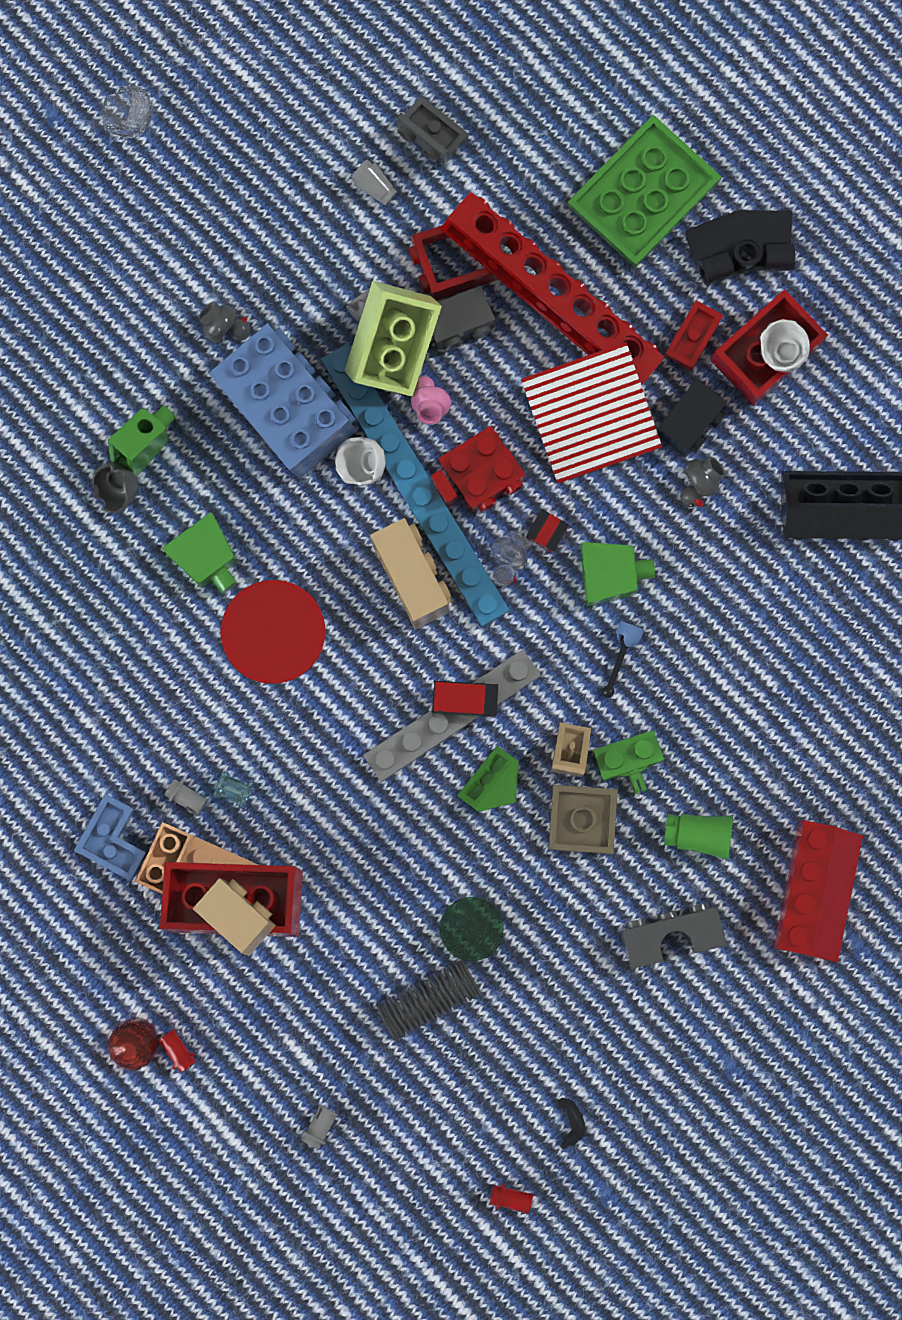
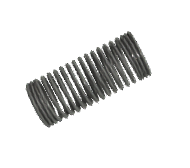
M463 959L454 962L453 965L456 972L449 965L448 968L451 975L446 968L443 969L447 980L441 971L438 972L442 983L437 975L433 974L437 986L432 978L428 976L433 991L427 981L423 979L428 994L422 984L418 982L424 999L417 987L413 985L419 1002L412 990L408 988L407 990L415 1007L407 993L403 991L402 993L410 1010L398 993L397 996L406 1015L396 998L392 996L401 1018L390 999H387V1003L383 1001L380 1005L377 1004L379 1014L394 1041L397 1042L400 1038L405 1037V1032L410 1035V1029L415 1032V1026L420 1029V1023L426 1026L425 1020L431 1023V1018L436 1021V1015L441 1018V1012L443 1015H446V1009L448 1012H451V1006L453 1009H456V1003L461 1007V1000L466 1004V997L469 1001H472V998L475 999L478 995L481 996V992Z

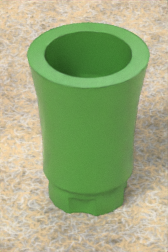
M668 814L664 845L677 846V849L709 854L728 860L733 815L698 816L681 814L680 817Z

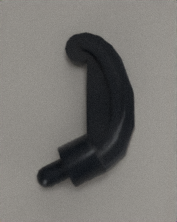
M561 1098L558 1100L557 1105L560 1108H566L571 1126V1131L564 1136L566 1140L560 1144V1147L565 1149L570 1144L573 1147L581 1140L585 1133V1122L577 1105L568 1098Z

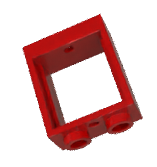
M443 225L412 235L413 246L408 247L413 265H420L423 275L418 276L422 291L424 294L429 293L436 301L499 280L486 268H482L437 283L424 246L449 238V236L440 230ZM476 225L480 232L488 233L485 227Z

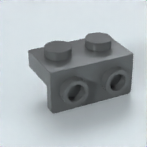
M421 95L404 115L400 113L396 117L397 131L400 136L409 143L416 142L422 147L423 154L433 162L438 160L443 165H446L468 139V133Z

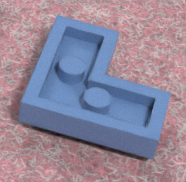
M105 794L74 851L125 879L133 881L147 852L121 839L120 836L135 809Z

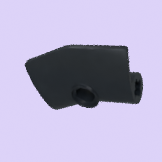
M738 210L692 227L685 232L694 262L703 283L707 287L738 274L746 275L753 271H793L795 244L791 243L792 211ZM745 251L750 253L753 260L749 262L742 260L739 252Z

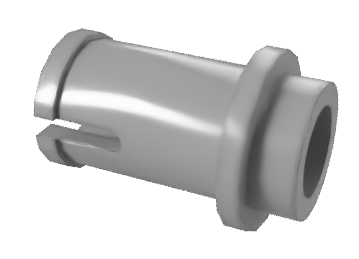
M174 779L164 795L169 798L168 801L170 803L175 801L197 816L208 799L185 786V781L181 780L179 782Z
M319 1105L307 1131H302L304 1134L302 1141L319 1150L322 1144H326L324 1139L338 1114Z

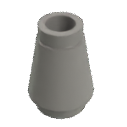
M368 159L351 176V179L355 182L354 186L382 202L385 206L397 194V191L375 162L372 164Z

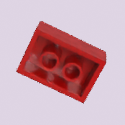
M785 289L714 352L711 362L753 407L794 371H775L765 363L761 354L760 337L770 323L785 319L795 321L807 333L809 339V356L823 345L828 336L820 325Z

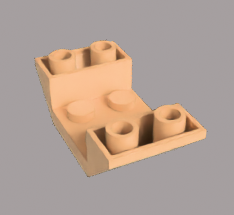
M162 822L135 882L162 894L165 862L258 864Z

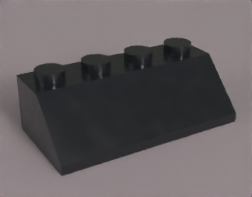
M781 471V522L784 538L796 540L805 538H824L827 540H901L902 472Z

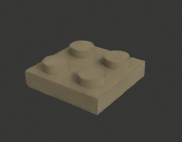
M553 785L548 850L614 854L618 789Z

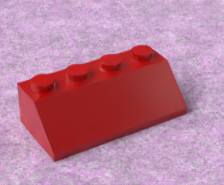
M807 820L799 822L773 949L838 963L863 835Z

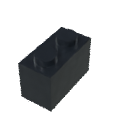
M697 379L657 428L659 438L684 457L691 450L696 453L707 440L704 433L711 426L716 429L727 415L723 412L727 401Z

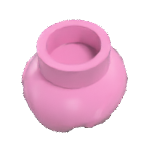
M421 376L418 378L413 397H411V406L422 423L432 425L438 423L448 413L451 407V399L445 390L435 387L434 381L430 377Z

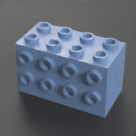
M267 323L210 371L209 374L289 471L301 479L357 431L352 425L356 418L340 399L336 403L331 400L336 394L320 375L315 379L312 377L316 372L300 351L295 355L292 353L296 347L280 327L274 331Z

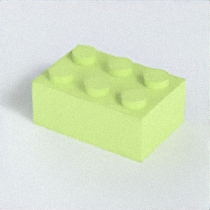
M372 281L344 370L355 383L413 397L442 306L429 295Z

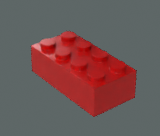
M165 862L160 929L173 933L220 934L193 908L216 881L221 878L228 883L232 879L235 880L248 892L244 897L251 904L254 905L258 901L272 913L269 920L276 926L267 936L299 937L303 871L296 866Z

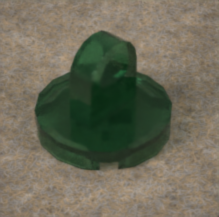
M466 897L456 900L445 910L440 920V936L444 947L451 955L463 959V961L476 962L488 958L498 949L503 939L504 924L499 911L492 903L482 898Z

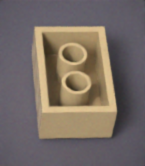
M403 518L371 534L373 548L414 629L416 630L448 614L449 603L452 602L450 599L452 598L443 580L437 582L435 578L437 567L430 553H422L420 547L423 546L421 542L423 540L415 524L408 525L406 519Z

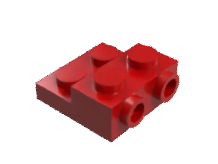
M492 425L438 458V462L471 513L478 509L481 513L487 511L497 503L495 500L497 497L505 492L508 496L512 495L524 486L522 482L525 480L526 474L510 450L505 447Z

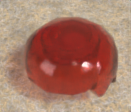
M137 1017L129 1018L120 1022L109 1037L107 1046L110 1058L121 1069L130 1071L140 1070L142 1067H146L154 1058L160 1046L158 1043L160 1038L156 1027L148 1020Z

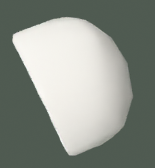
M781 319L770 323L760 337L762 357L765 363L775 371L790 372L798 369L809 356L810 343L807 333L795 321Z
M357 437L346 439L336 452V471L345 483L357 485L374 484L375 481L381 478L386 465L384 450L375 440L370 438Z

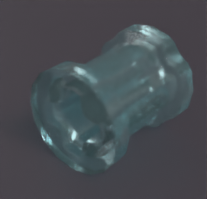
M223 771L213 797L217 799L223 797L238 803L239 808L244 809L252 794L254 782L249 781L245 783L230 777L229 772Z

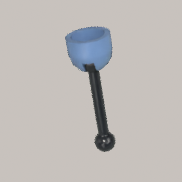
M620 621L616 637L622 646L608 684L602 689L604 697L611 698L614 695L613 686L627 648L639 643L644 629Z

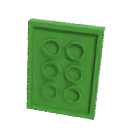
M652 115L568 201L567 206L636 268L721 181L722 176L656 116Z

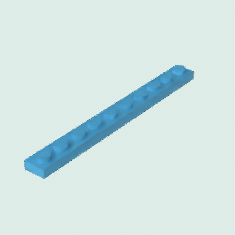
M347 343L321 358V362L366 437L375 440L384 450L387 472L483 628L507 614L510 610L376 389L353 382L344 371L351 351Z

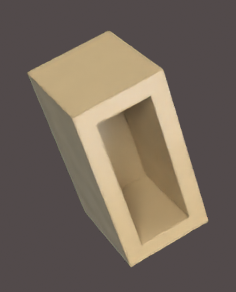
M219 878L193 910L238 951L250 956L276 926L269 920L272 913L258 901L254 905L251 904L244 897L248 892L235 880L232 879L228 883Z

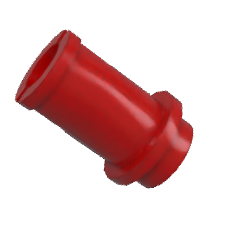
M175 1029L158 1040V1043L161 1044L173 1062L174 1066L172 1068L174 1070L177 1069L180 1074L196 1063L193 1058L195 1053L189 1052Z
M501 1183L500 1186L494 1184L490 1204L495 1205V1209L498 1210L500 1207H504L528 1215L533 1193L507 1188L505 1183Z

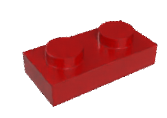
M696 300L664 357L692 372L722 320L723 314Z

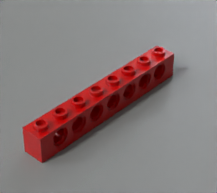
M470 192L446 219L440 229L587 355L627 342L641 386L665 358L659 353V349L655 344L645 341L635 332L634 327L629 322L618 318L611 312V308L607 303L597 300L587 291L586 286L581 281L570 277L563 271L560 263L542 253L533 240L522 236L515 230L514 225L507 218L500 217L490 208L489 203L482 197ZM476 225L485 227L488 233L480 232ZM500 245L508 247L512 254L504 253ZM524 266L533 268L536 275L529 274ZM549 286L556 288L560 296L552 294ZM573 307L581 309L584 317L577 315ZM597 327L603 328L607 332L608 337L602 336L598 332Z

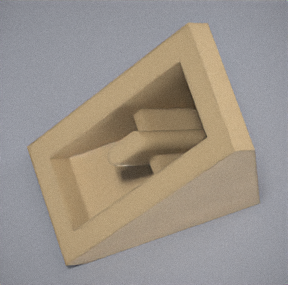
M560 722L551 772L583 777L586 769L591 728Z

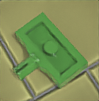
M654 730L593 750L603 782L617 777H629L634 795L640 794V789L642 793L647 791L641 773L650 766L664 762Z

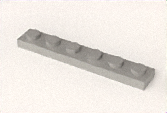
M522 649L473 683L499 684L498 706L540 678L541 675ZM430 710L363 756L382 783L480 718V716L432 714V710Z

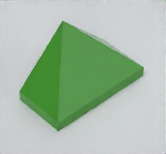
M497 746L457 796L478 812L515 803L519 761Z

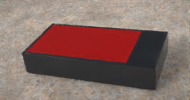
M434 680L432 714L497 717L499 684Z

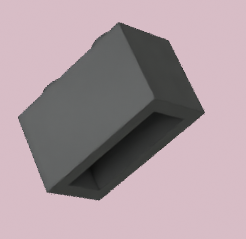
M481 285L438 302L442 307L432 340L437 351L443 348L445 351H450L461 346L463 340L471 337L480 339L492 332L491 329L495 328V318Z

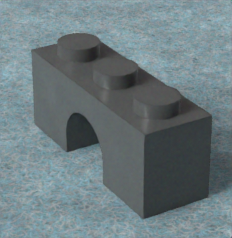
M707 902L689 907V914L678 916L675 910L657 915L659 920L657 922L646 924L645 918L627 922V929L621 930L620 933L629 968L635 969L663 962L661 952L662 940L667 934L674 931L680 932L688 938L692 953L727 946L718 908H709Z

